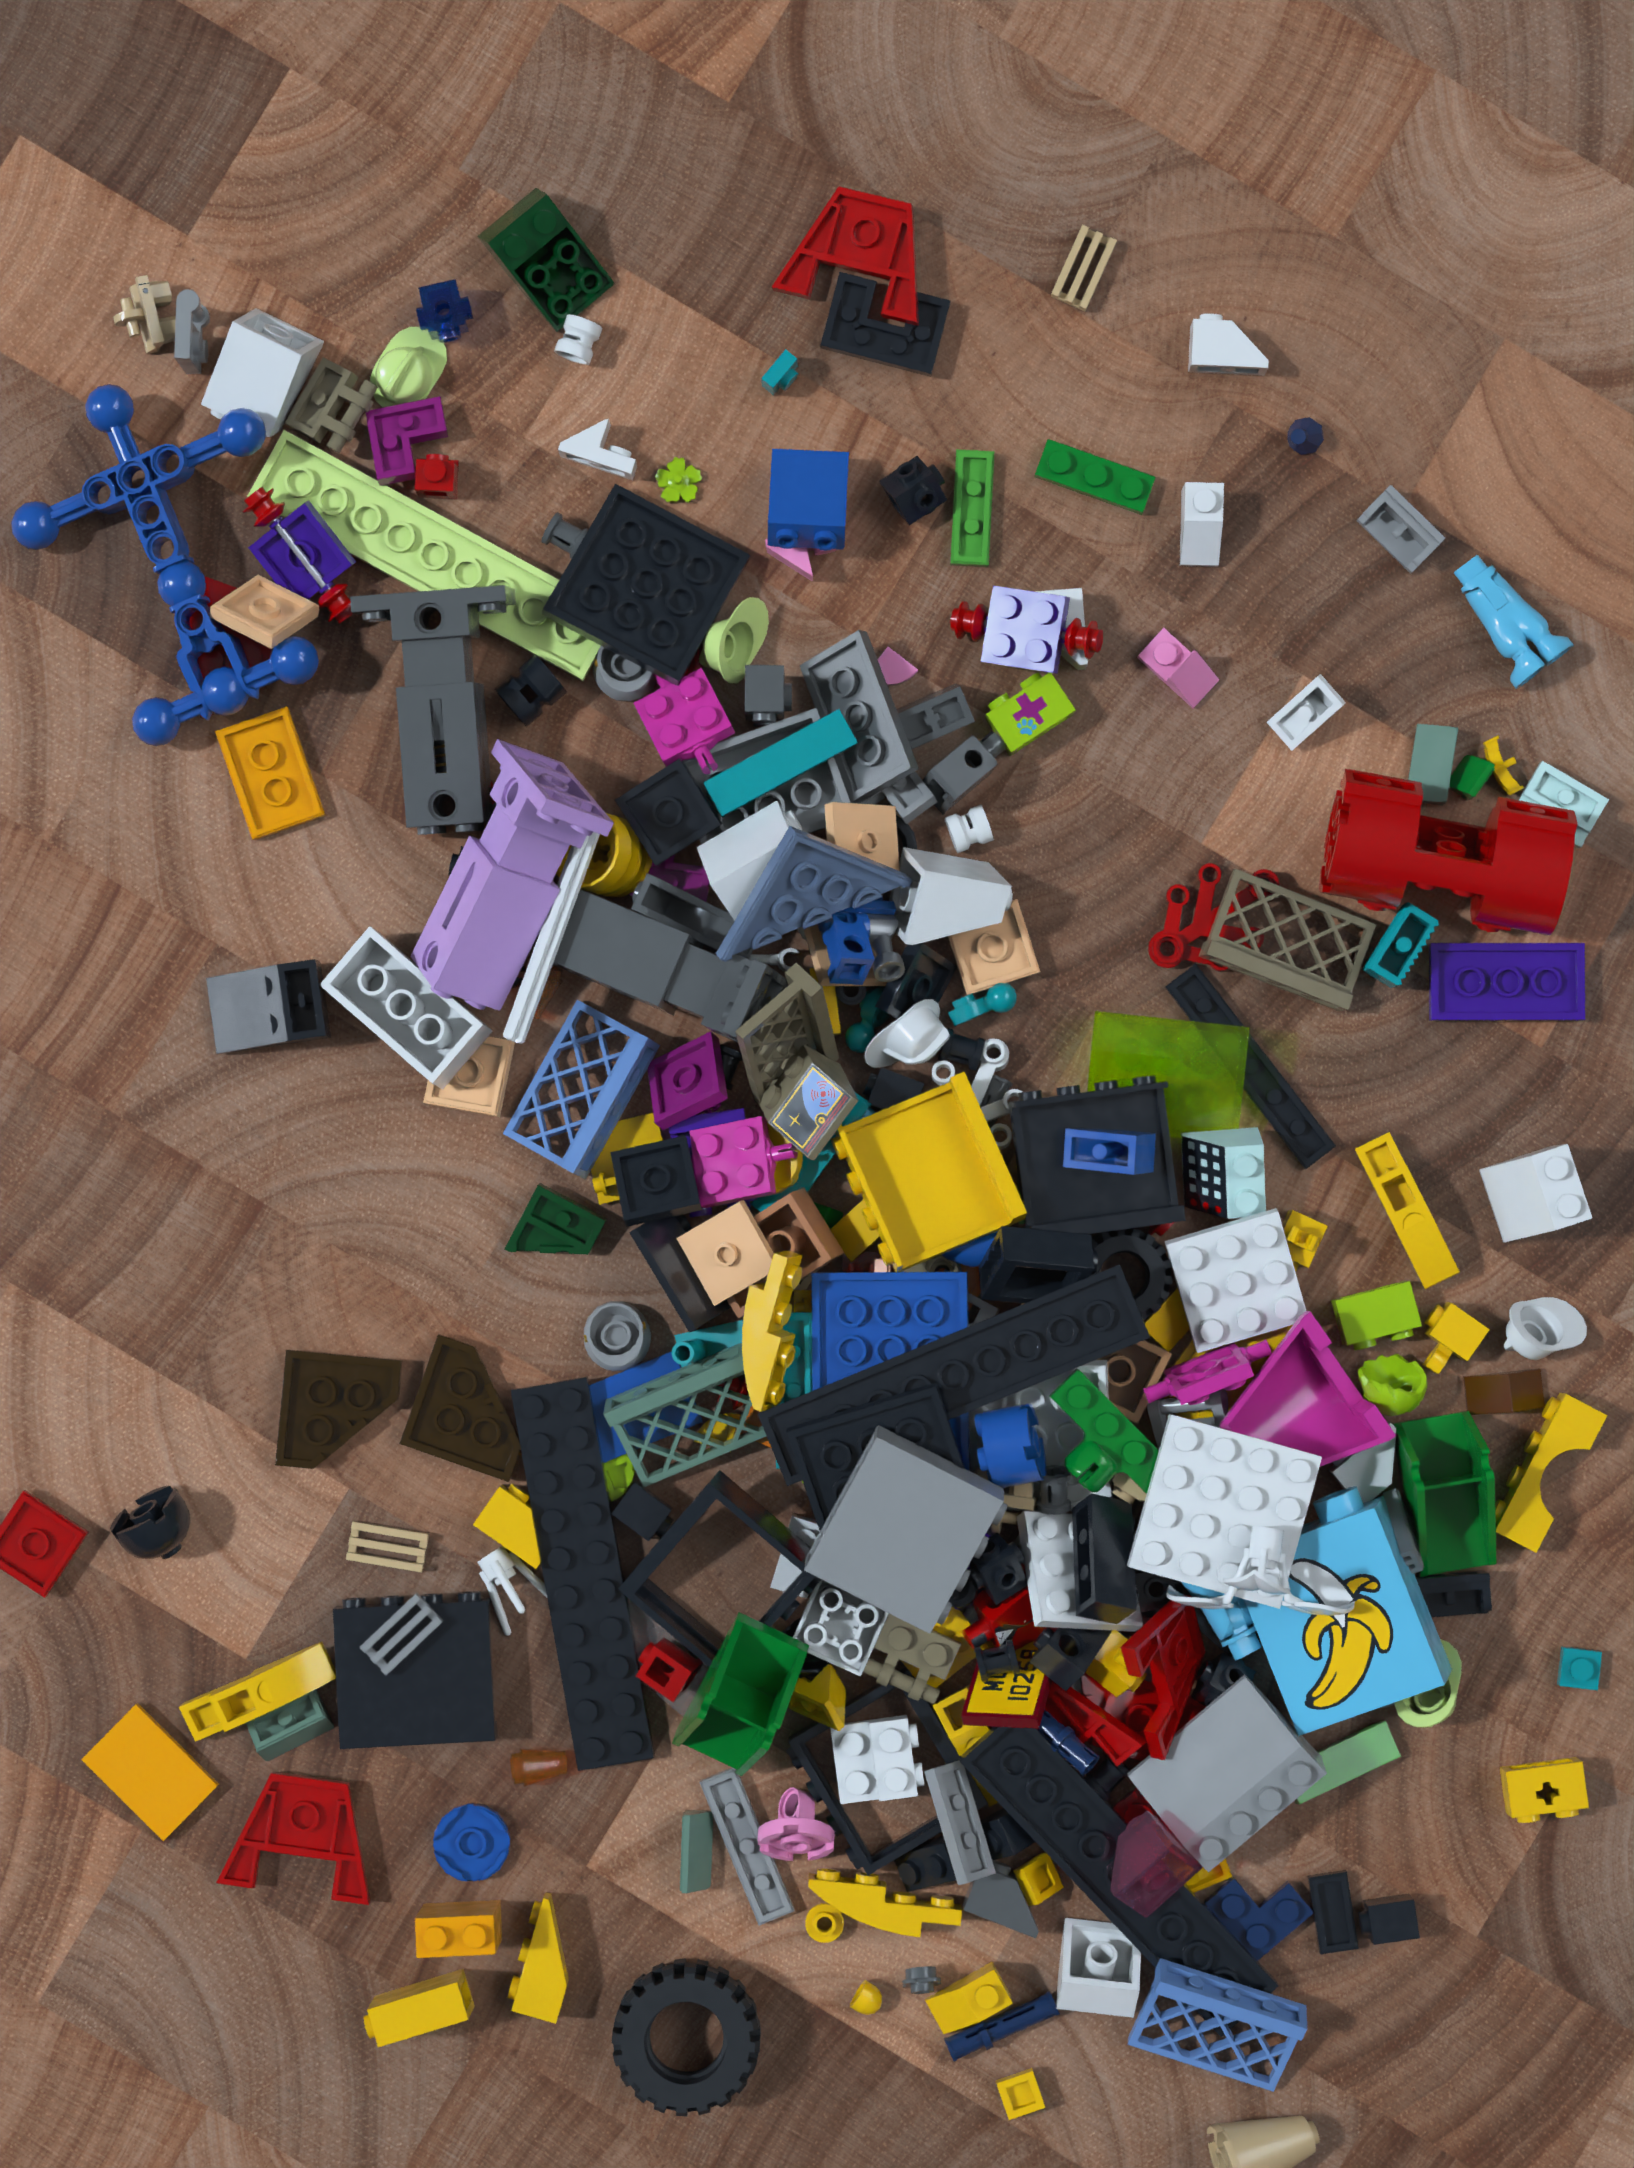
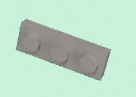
M959 1760L924 1771L957 1884H966L996 1874L965 1767Z

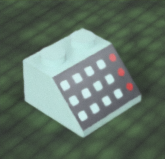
M1258 1127L1181 1133L1185 1207L1226 1219L1244 1218L1266 1211L1264 1144Z

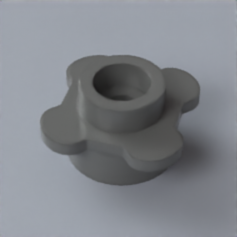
M931 1966L906 1969V1980L902 1981L903 1988H911V1994L934 1992V1986L941 1985V1978L937 1977L936 1967Z

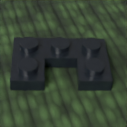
M840 272L820 348L931 377L951 300L917 292L919 326L905 323L904 327L884 323L868 318L877 281Z

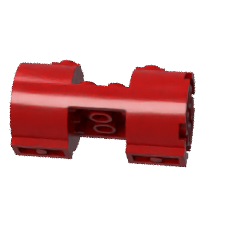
M1345 768L1340 784L1342 791H1336L1324 843V862H1326V866H1321L1320 893L1356 899L1358 903L1374 911H1384L1386 908L1396 910L1403 898L1407 882L1410 881L1421 889L1434 890L1437 886L1451 889L1454 894L1459 896L1471 897L1472 924L1477 925L1481 930L1498 932L1500 929L1510 931L1512 928L1545 935L1553 933L1562 912L1571 874L1575 832L1578 825L1575 811L1498 797L1496 807L1492 809L1485 827L1420 815L1423 800L1422 782Z

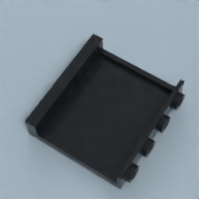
M1155 1075L1132 1078L1133 1085L1118 1087V1080L1094 1083L1095 1090L1080 1092V1085L1056 1088V1096L1042 1097V1090L1018 1093L1019 1101L1009 1102L1020 1195L1027 1211L1024 1219L1025 1228L1093 1234L1186 1221L1184 1205L1178 1204L1164 1088L1168 1087V1081L1156 1082ZM1065 1128L1111 1129L1156 1133L1154 1172L1131 1175L1063 1167Z
M481 1591L458 1593V1599L443 1600L442 1593L420 1595L444 1621L387 1675L359 1647L406 1603L404 1602V1596L381 1597V1603L366 1604V1598L342 1599L343 1606H336L333 1609L340 1749L496 1740L498 1729L494 1709L489 1613L490 1597L481 1598ZM417 1604L413 1606L372 1647L379 1651L421 1611L420 1607ZM428 1616L424 1617L382 1658L387 1663L390 1662L432 1620Z

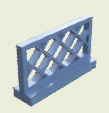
M577 1000L503 1134L586 1180L660 1045ZM585 1012L593 1017L597 1032L578 1038L576 1024L582 1013ZM602 1022L610 1026V1028L603 1030ZM621 1032L630 1037L621 1052L609 1054L606 1036ZM599 1039L603 1058L585 1063L580 1045ZM574 1047L578 1066L560 1071L557 1058L561 1051ZM605 1065L608 1077L604 1085L591 1089L587 1070ZM580 1073L584 1091L566 1097L562 1078ZM555 1081L559 1100L541 1105L538 1093L542 1085ZM586 1098L589 1112L585 1119L572 1123L568 1104ZM561 1106L566 1125L547 1131L543 1112ZM536 1115L541 1133L527 1138L518 1134L517 1130L524 1118ZM579 1128V1130L577 1131V1133H576V1135H575L574 1129ZM568 1132L570 1146L564 1157L561 1158L553 1153L549 1138ZM543 1140L544 1148L534 1142Z
M1160 1958L1155 1968L1154 1981L1128 2036V2045L1274 2092L1297 2041H1302L1307 2031V2008L1304 2004ZM1158 1995L1176 2000L1178 2006L1160 2012L1155 2002ZM1201 2008L1213 2012L1215 2017L1197 2023L1191 2011ZM1184 2014L1190 2026L1172 2032L1166 2020ZM1238 2020L1248 2023L1252 2029L1233 2035L1228 2023ZM1158 2023L1165 2034L1155 2039L1141 2035L1144 2028ZM1220 2026L1226 2038L1208 2044L1202 2032ZM1275 2032L1288 2037L1285 2042L1270 2047L1264 2035ZM1195 2035L1201 2047L1189 2051L1180 2048L1177 2041ZM1257 2038L1263 2050L1245 2056L1239 2044ZM1232 2047L1238 2058L1229 2062L1217 2060L1214 2053ZM1269 2059L1273 2067L1270 2075L1266 2076L1254 2072L1250 2065Z

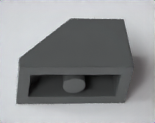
M993 1860L996 1874L970 1883L962 1903L963 1910L1037 1938L1039 1932L1037 1924L1016 1876L1010 1873L1011 1867L1000 1861Z

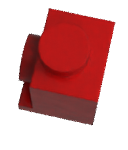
M427 454L426 459H416L415 491L418 497L457 500L459 460H449V456L444 454Z
M664 1637L656 1644L651 1641L643 1650L638 1659L642 1666L636 1677L670 1701L675 1702L687 1691L704 1662L699 1658H693Z

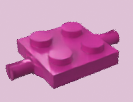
M700 668L684 676L678 686L653 673L660 688L634 702V705L663 763L667 767L679 758L685 760L696 757L704 774L711 773L705 762L706 760L714 772L718 768V764L715 762L710 750L719 741L735 734V731L703 669Z
M762 1116L690 1131L691 1159L700 1203L703 1208L776 1194L774 1179L776 1162L798 1157V1152L794 1151L797 1148L792 1143L778 1146L773 1145L769 1138L767 1119Z
M1266 1339L1246 1348L1238 1347L1235 1342L1164 1370V1381L1143 1388L1149 1404L1171 1395V1397L1176 1396L1181 1405L1186 1403L1188 1405H1196L1206 1401L1210 1397L1209 1394L1223 1388L1224 1390H1234L1243 1386L1246 1383V1379L1254 1376L1250 1366L1251 1362L1271 1355L1272 1352Z

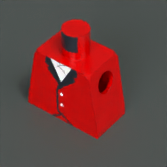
M1022 1563V1564H1021V1567H1022V1569H1023V1571H1024V1574H1025V1576H1026L1025 1566H1024V1564ZM1028 1586L997 1605L982 1590L973 1602L979 1620L962 1630V1634L973 1650L990 1640L997 1647L1005 1645L1006 1640L1010 1639L1013 1641L1014 1649L1017 1650L1035 1641L1046 1627H1034Z

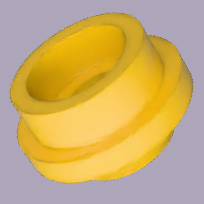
M828 1903L817 1904L806 1915V1931L817 1942H832L842 1933L844 1927L843 1915ZM821 1917H828L832 1921V1926L828 1930H821L817 1926V1921Z

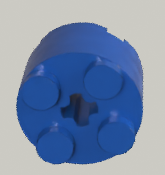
M1031 1403L975 1414L976 1431L983 1440V1447L977 1449V1456L981 1471L987 1470L988 1481L1006 1488L1044 1480L1043 1476H1046L1045 1448L1043 1438L1038 1437L1035 1425H1039V1421Z

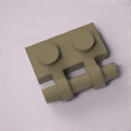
M323 357L285 424L318 443H321L327 431L332 432L333 435L326 446L340 453L346 441L351 442L356 434V431L353 429L363 412L368 413L374 403L371 399L378 387L370 381L364 380L358 392L353 390L352 388L359 377ZM345 401L351 403L342 420H336L335 417Z
M889 1613L874 1648L888 1655L884 1664L869 1658L863 1672L877 1678L876 1682L885 1687L890 1684L908 1692V1697L919 1701L921 1698L935 1704L940 1690L928 1685L927 1681L930 1674L943 1680L946 1679L961 1646V1642L934 1630L929 1634ZM899 1659L919 1668L915 1679L895 1670Z

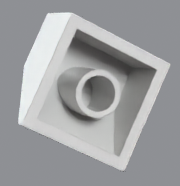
M1073 1918L1064 1919L1056 2009L1134 2018L1140 1991L1141 1952L1113 1923Z

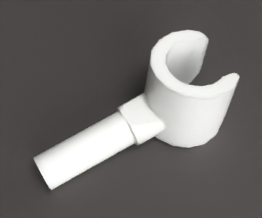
M787 948L779 952V954H751L749 960L755 959L765 964L778 965L782 971L786 972L790 967L785 965L783 961L784 955L786 953L799 954V951L794 948Z

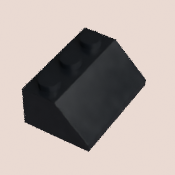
M682 1214L644 1223L629 1233L690 1333L728 1310L731 1306L727 1300L716 1306L713 1305L680 1246L677 1238L693 1229L685 1215Z

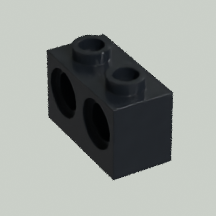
M1046 1627L1033 1643L1038 1649L1029 1662L1067 1691L1085 1674L1112 1630Z

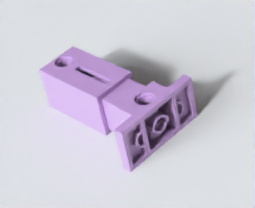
M497 739L491 753L501 764L499 767L501 772L489 794L497 805L481 838L478 839L469 835L410 957L431 985L430 989L435 994L446 999H451L452 996L462 998L467 1004L480 1010H484L487 1006L500 1011L560 891L553 878L569 846L572 845L581 849L587 835L591 836L593 832L608 836L614 822L564 763Z

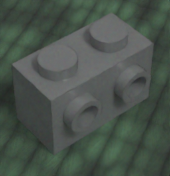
M745 665L746 721H753L754 727H764L783 720L784 711H792V683H785L784 665Z

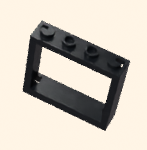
M721 1470L709 1481L618 1588L621 1593L708 1667L711 1666L723 1641L648 1577L716 1499L801 1570V1573L758 1620L759 1622L776 1629L772 1625L778 1618L781 1617L786 1621L800 1605L796 1600L800 1593L804 1591L809 1595L822 1580L804 1571L805 1558L811 1547Z
M907 1667L899 1671L914 1678ZM878 1683L845 1703V1719L897 1687L890 1684L885 1687ZM903 1691L945 1763L959 1761L960 1756L931 1704L921 1698L919 1701L908 1697L909 1693ZM814 1721L788 1737L791 1747L786 1749L793 1765L797 1770L804 1767L811 1779L806 1783L809 1792L816 1803L823 1800L831 1813L826 1816V1820L835 1831L837 1837L841 1834L845 1836L850 1845V1848L845 1851L857 1870L863 1867L866 1874L870 1875L942 1832L938 1816L936 1815L871 1854L806 1745L807 1741L830 1727ZM965 1768L978 1810L987 1805L988 1802L969 1771Z

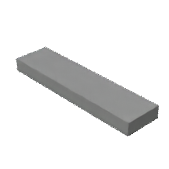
M731 1767L700 1780L699 1783L757 1923L760 1926L795 1911V1908L774 1858L760 1852V1845H758L757 1841L760 1824L740 1776L735 1773L736 1769Z

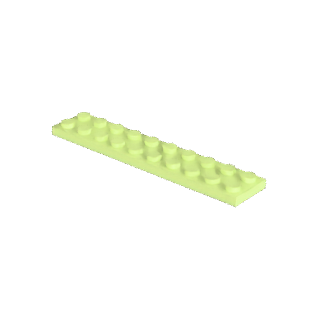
M283 430L247 497L261 487L266 492L273 488L274 492L271 499L275 504L285 503L283 513L280 515L283 518H286L309 500L352 556L416 591L506 585L515 589L516 605H506V613L483 614V612H478L479 625L533 655H537L539 658L575 678L584 681L595 661L594 659L597 657L601 645L542 615L546 602L559 582L557 578L386 485L379 486L378 481Z

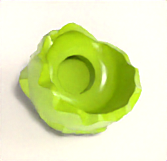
M1399 1354L1389 1357L1379 1355L1376 1360L1364 1361L1363 1367L1358 1369L1364 1399L1373 1403L1382 1415L1398 1416L1410 1412L1419 1406L1425 1396L1427 1377L1416 1360L1408 1362Z

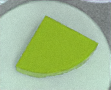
M627 1453L603 1463L611 1502L625 1493L633 1481V1475H635V1469Z

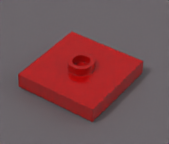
M24 1490L0 1525V1569L46 1598L89 1534V1531Z

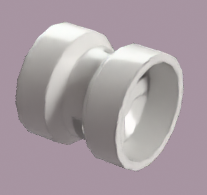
M569 314L563 325L565 330L564 336L558 340L554 352L567 360L590 365L593 356L591 348L593 342L599 340L602 327L583 317Z
M982 805L970 808L969 812L962 816L953 814L945 817V822L957 853L968 850L971 844L977 842L985 844L994 840Z

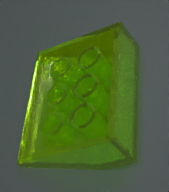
M1095 1011L1087 1091H1094V1083L1118 1080V1087L1133 1085L1132 1078L1155 1075L1156 1082L1168 1081V1087L1164 1088L1170 1137L1181 1138V1133L1239 1129L1250 1027Z

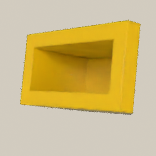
M512 1483L509 1488L502 1484L473 1525L537 1569L542 1561L531 1504L527 1502L530 1498L529 1494Z
M993 1962L986 1964L925 1999L943 2034L977 2024L1013 2004L1011 1995Z

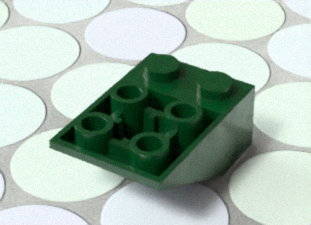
M537 188L532 190L477 236L502 269L556 332L563 328L567 315L577 316L615 284L550 197Z

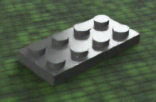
M858 630L799 665L820 719L840 709L858 742L857 745L834 757L850 802L861 803L919 769L866 631Z

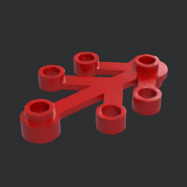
M1207 863L1199 869L1197 874L1200 886L1192 924L1180 932L1182 907L1189 901V891L1185 886L1175 884L1166 892L1168 908L1164 928L1151 938L1148 945L1150 959L1159 967L1172 968L1177 966L1182 960L1209 965L1217 972L1228 969L1224 966L1218 967L1214 962L1199 957L1201 948L1188 945L1200 936H1209L1219 906L1211 910L1215 886L1221 879V870L1216 864ZM1212 868L1216 872L1215 881L1207 882L1202 876L1204 869ZM1261 869L1252 874L1280 886L1277 875L1271 870ZM1250 884L1235 894L1241 908L1256 899L1259 900L1253 885ZM1179 889L1183 891L1185 898L1182 903L1172 901L1171 892L1173 890ZM1267 891L1264 893V896L1267 897L1273 893ZM1232 904L1230 905L1227 914H1230L1235 911ZM1223 925L1219 934L1220 937L1233 942L1246 936L1242 928ZM1249 927L1251 932L1260 930L1257 927ZM1264 934L1258 935V948L1261 947L1264 942ZM1246 941L1240 943L1241 945L1251 949L1250 945H1248ZM1169 942L1173 945L1174 953L1171 956H1164L1160 952L1162 943Z

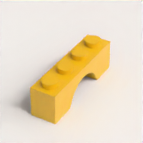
M1559 1393L1557 1398L1552 1396L1542 1412V1417L1546 1420L1540 1431H1533L1526 1442L1524 1451L1528 1454L1522 1466L1516 1465L1508 1477L1506 1485L1510 1489L1504 1501L1498 1499L1495 1503L1496 1533L1537 1553L1554 1520L1546 1509L1540 1492L1541 1478L1546 1466L1553 1458L1565 1451L1573 1449L1590 1450L1608 1415L1565 1393Z

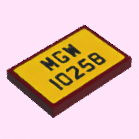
M991 1640L987 1642L989 1647L986 1649L996 1647ZM1034 1641L1015 1650L1020 1674L1014 1675L1011 1671L990 1676L988 1681L982 1682L978 1663H976L961 1714L963 1725L1039 1729L1052 1680L1029 1662L1038 1649L1033 1645Z

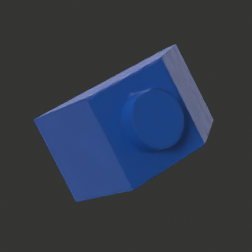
M1065 1128L1063 1167L1131 1175L1154 1172L1156 1133L1111 1129Z

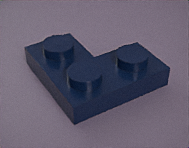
M1231 1877L1204 1900V1903L1257 1961L1314 1913L1288 1881L1259 1905L1254 1902L1234 1877Z

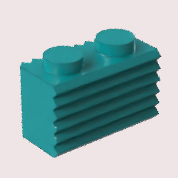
M1409 902L1403 904L1362 970L1390 988L1402 985L1401 980L1406 978L1405 973L1410 972V966H1413L1414 960L1418 959V953L1423 952L1422 947L1427 945L1426 941L1431 939L1430 934L1434 933V928L1439 926L1438 920Z

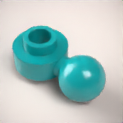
M998 983L989 988L985 997L976 1000L972 993L952 1002L954 1010L948 1012L955 1027L991 1010L1005 1013L1015 1006L1017 994L1010 984Z
M883 986L867 991L865 998L860 1003L862 1021L852 1024L846 1031V1044L854 1052L864 1053L871 1040L875 1037V1027L882 1025L890 1017L875 1007L885 988Z

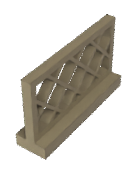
M1233 869L1208 939L1203 942L1199 957L1336 1011H1345L1349 1009L1354 995H1351L1377 924L1241 870ZM1239 880L1253 885L1259 901L1243 908L1240 907L1235 896ZM1262 889L1273 894L1265 897ZM1281 896L1288 899L1294 915L1276 922L1267 901ZM1297 903L1308 908L1300 911ZM1232 904L1235 911L1230 914H1227L1229 907ZM1261 905L1270 925L1252 933L1243 912ZM1316 910L1323 913L1329 929L1311 936L1302 915ZM1237 915L1246 936L1234 942L1220 937L1219 934L1224 921ZM1332 917L1344 922L1335 925ZM1297 919L1305 939L1287 947L1278 926ZM1349 924L1364 929L1359 945L1346 950L1338 929ZM1272 929L1281 950L1268 956L1260 952L1254 937ZM1332 933L1340 953L1322 961L1313 940ZM1248 940L1251 949L1240 945V943ZM1308 944L1316 964L1306 969H1301L1295 966L1289 951ZM1356 951L1353 961H1351L1349 954ZM1283 954L1286 962L1278 960L1276 957ZM1343 958L1349 971L1344 985L1332 981L1324 965ZM1318 968L1321 976L1311 973V971Z
M797 963L785 972L788 986L735 1031L753 1098L759 1106L765 1090L770 1085L775 1084L783 1073L787 1060L792 1055L797 1054L803 1044L835 1062L839 1059L823 987Z

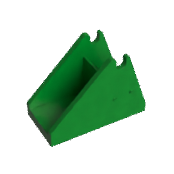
M1466 1410L1392 1423L1396 1428L1395 1450L1404 1502L1424 1564L1423 1570L1417 1572V1575L1424 1577L1431 1574L1497 1564L1495 1477L1489 1464L1488 1454H1490V1450L1470 1412Z
M738 1612L680 1722L672 1744L678 1747L681 1744L686 1745L735 1768V1773L743 1776L769 1750L776 1730L780 1729L809 1645Z

